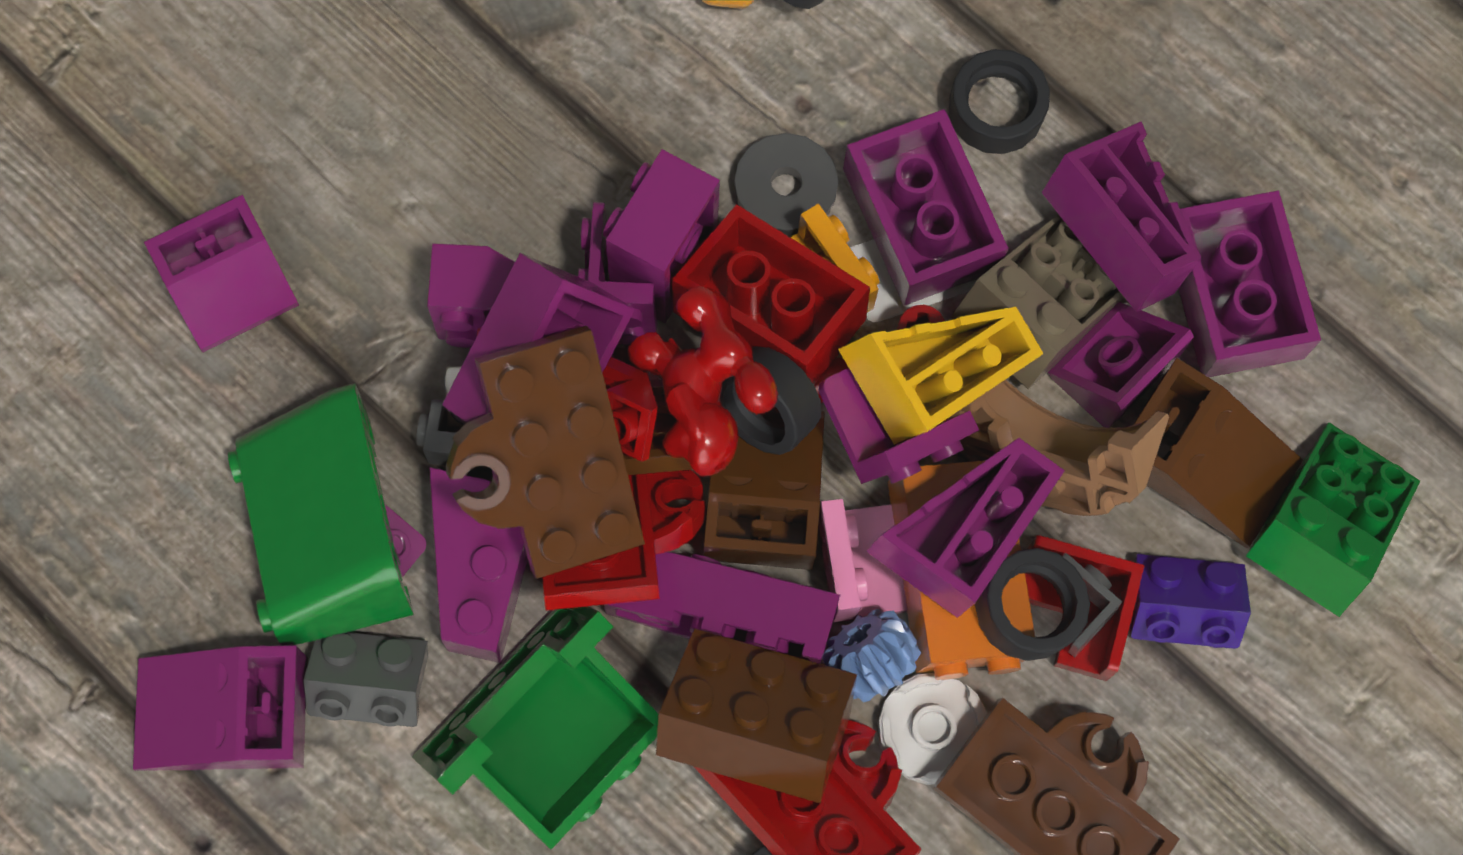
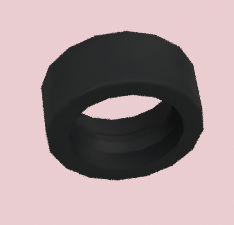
M992 49L976 54L961 66L950 92L948 114L955 132L966 144L984 153L1006 154L1022 149L1036 137L1049 109L1050 88L1044 72L1030 58L1013 50ZM989 77L1006 78L1018 84L1029 99V110L1025 118L1018 124L1009 127L992 126L980 120L971 111L969 106V93L973 85L979 80Z
M754 346L752 347L753 361L761 363L766 367L777 384L778 398L775 406L780 413L776 412L773 408L763 414L749 412L738 398L735 390L734 376L723 381L719 399L722 407L731 412L737 422L738 435L743 440L765 453L781 455L792 451L816 427L821 418V401L812 381L803 369L789 357L772 348Z
M1035 548L1019 550L1005 558L976 601L975 606L979 626L989 642L1007 656L1030 661L1048 658L1076 641L1087 624L1090 600L1086 583L1073 564L1058 553ZM1034 573L1042 576L1053 585L1060 596L1063 609L1062 620L1057 628L1046 636L1031 637L1024 635L1012 626L1004 613L1001 599L1003 589L1009 580L1018 574Z

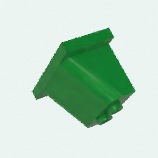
M589 606L556 609L536 627L424 743L412 758L452 795L473 776L543 844L552 850L577 822L587 820L599 809L603 801L602 795L616 780H623L635 771L641 762V754L657 738L659 714L594 648L613 628V625L599 611Z

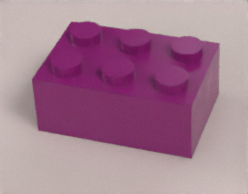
M945 109L847 145L843 171L903 306L977 279L1005 258L1009 248Z
M661 149L653 164L644 162L640 167L630 189L634 192V195L625 209L617 207L612 212L604 227L603 236L607 238L604 254L608 259L606 272L609 274V281L654 283L658 320L666 323L673 312L672 279L718 226L720 180Z
M1279 190L1181 208L1182 215L1201 256L1199 262L1178 288L1188 327L1194 335L1192 342L1200 372L1207 377H1214L1305 359L1321 341V337Z
M519 253L442 405L466 423L488 414L489 411L475 358L585 325L592 330L603 373L635 308L590 281Z

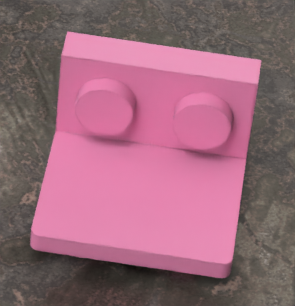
M843 499L822 501L820 503L818 531L828 592L840 594L833 623L855 620L857 615L866 617L872 610L880 609L882 612L894 610L896 614L907 612L903 578L866 552L880 535L894 526L891 504L845 511Z

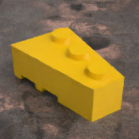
M1017 307L962 316L954 320L933 324L929 322L890 332L870 333L838 349L894 445L928 432L1044 354Z

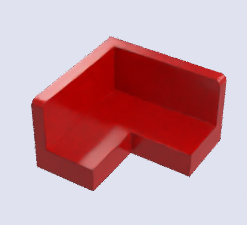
M1036 535L1027 549L1040 548L1058 553L1061 556L1065 552L1082 567L1086 564L1094 566L1107 577L1112 585L1109 590L1122 601L1114 616L1075 658L1069 653L1074 643L1072 642L1057 652L1054 667L1108 681L1118 672L1145 565ZM1025 573L1030 604L1063 613L1060 596L1053 585L1040 575ZM1091 601L1087 624L1080 635L1102 612Z

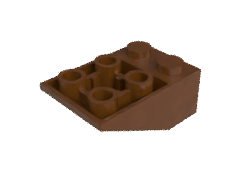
M1176 358L1133 423V425H1137L1147 421L1157 411L1169 415L1147 486L1248 549L1303 459L1226 388Z
M773 407L776 412L780 413L776 407ZM821 411V418L816 427L792 451L781 455L765 453L749 445L738 435V445L734 458L721 472L710 477L704 541L705 557L712 558L718 562L812 570L817 545L825 411Z

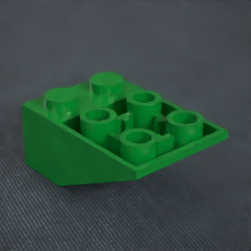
M1328 423L1273 508L1247 552L1246 557L1340 617L1372 581L1421 481L1406 472L1399 465L1390 462L1365 446L1352 435Z

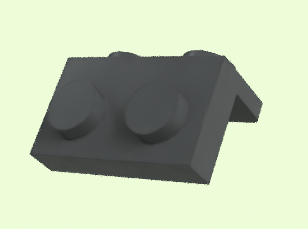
M349 632L315 640L304 678L307 714L334 721L342 719L378 723L383 726H417L419 719V694L428 659V641Z

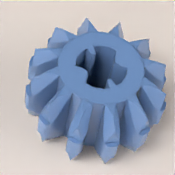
M880 609L872 610L866 617L857 615L854 622L849 625H841V632L828 640V649L824 652L822 659L826 666L857 674L853 699L859 698L861 701L867 702L876 694H881L883 697L886 696L888 690L895 685L902 686L903 677L916 670L915 661H917L921 651L917 646L915 636L905 621L899 618L894 610L882 612Z

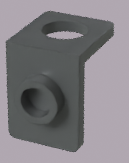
M1064 552L1062 557L1076 567L1085 581L1089 600L1102 611L1072 644L1069 653L1075 658L1114 616L1122 601L1109 590L1112 585L1102 572L1090 564L1082 567Z

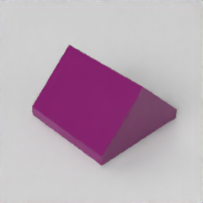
M1118 302L1048 374L1059 387L1100 425L1105 428H1111L1170 368L1175 359L1181 356L1194 338V335L1186 327L1142 310L1136 312L1132 306Z

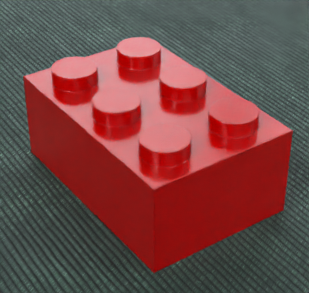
M737 204L672 279L673 312L680 316L675 306L677 300L690 289L701 286L719 292L730 304L731 319L736 331L747 340L751 348L754 346L767 347L786 355L803 369L813 384L817 382L840 353L838 349L844 347L867 319L870 286Z

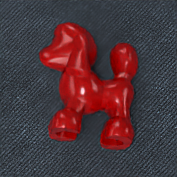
M699 286L685 292L675 305L678 314L693 329L702 332L699 348L682 351L672 338L668 342H664L657 332H647L637 337L628 347V355L630 361L642 371H650L653 375H660L662 377L669 412L677 419L675 424L666 433L662 442L667 455L673 458H685L689 462L691 469L700 476H711L721 472L729 465L734 458L738 445L737 422L731 412L722 407L719 399L723 381L730 377H735V390L738 398L749 412L755 414L766 413L775 406L778 398V389L769 370L761 363L753 361L751 346L736 331L732 323L731 307L726 298L711 288Z

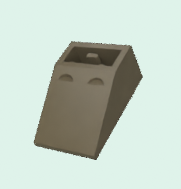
M1058 214L978 278L951 318L954 320L962 316L1017 307L1044 353L1013 374L1016 379L1029 389L1049 372L1124 296Z

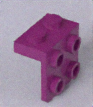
M593 202L592 218L583 217L581 249L585 250V268H579L578 277L594 283L635 308L618 342L623 345H631L637 337L647 332H657L658 317L654 283L607 282L608 273L606 268L608 259L604 254L607 238L603 236V230L607 223L605 202Z
M849 368L822 380L819 384V393L861 484L885 475L888 476L891 484L901 481L922 470L918 460L928 455L931 456L933 463L948 458L964 450L960 442L961 439L979 431L969 410L944 420L928 432L894 445Z

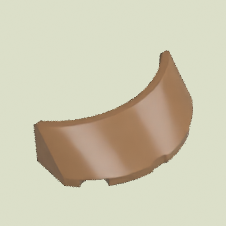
M1006 379L952 415L954 417L970 410L979 431L960 440L964 450L970 456L978 455L988 460L1017 438H1021L1064 469V473L1041 506L1054 508L1066 514L1080 516L1108 514L1115 506L1133 501L1146 488L1169 419L1167 413L1157 411L1147 421L1127 427L1105 428L1081 424L1059 416L1038 405L1017 390Z

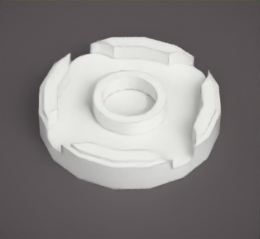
M934 673L917 674L903 681V685L897 686L884 701L878 719L879 745L882 750L892 747L897 757L898 768L902 769L901 774L905 778L925 785H932L936 783L986 716L987 711L978 694L967 684L964 685L956 679L936 680Z

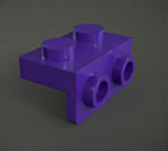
M1136 554L1134 562L1145 566L1135 603L1136 609L1130 627L1133 639L1201 645L1214 648L1236 649L1240 647L1251 615L1245 564Z

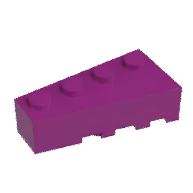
M668 551L655 555L660 599L604 605L605 613L687 639H690L695 628L820 664L840 594L771 578L755 571H743L723 566L720 562L709 557L695 554L686 557Z

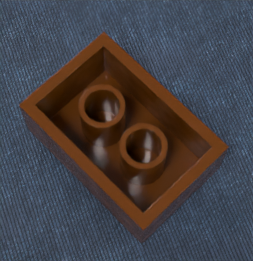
M694 628L659 711L656 756L821 803L850 718L857 674Z

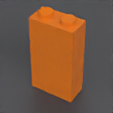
M985 461L920 466L922 469L920 472L891 484L890 480H888L894 525L899 524L920 509L925 503L940 495ZM1019 539L1007 557L1021 550ZM1025 573L1011 578L1004 587L1001 598L1003 609L1012 626L1024 635L1035 637ZM903 579L909 628L915 636L917 646L921 651L920 656L915 661L916 673L934 672L936 680H948L967 676L968 668L987 666L988 674L990 675L1006 674L1021 670L1020 663L1025 660L1007 656L989 642L979 626L975 604L957 618Z

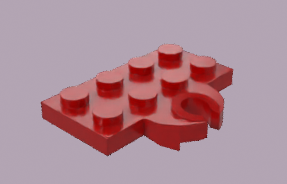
M692 470L628 475L645 544L544 576L543 592L546 610L660 599L655 555L678 549L693 539L704 523L706 515L705 501H700L704 498L703 484L699 477ZM675 499L691 501V503L680 508H672L666 505Z
M851 720L848 721L821 803L694 767L773 855H919L922 850L885 811L894 798L902 773V769L898 768L897 757L892 747L881 752L877 764L873 767H861L855 764L849 756V753L865 751L871 745L877 731L867 725Z

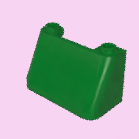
M355 383L333 388L235 440L236 450L228 452V461L235 483H243L265 595L264 599L256 601L258 616L264 633L274 631L281 646H296L414 615L408 588L402 584L403 579L399 566L401 565L393 542L375 461L376 452L374 444L376 443L371 421Z

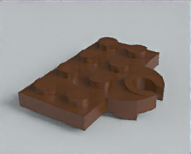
M585 325L475 358L489 413L467 422L452 437L454 442L446 462V474L450 479H462L470 469L476 466H487L493 470V478L490 485L482 491L471 492L460 489L452 495L461 509L478 523L499 529L520 527L530 568L536 579L645 544L592 330Z
M1004 698L997 699L932 787L1015 855H1169L1180 840L1179 837L1136 804L1147 784L1149 761H1145L1139 741L1132 731L1123 734L1117 740V752L1110 762H1102L1093 754L1091 742L1094 735L1100 730L1110 728L1114 717L1103 713L1080 712L1057 720L1044 731Z

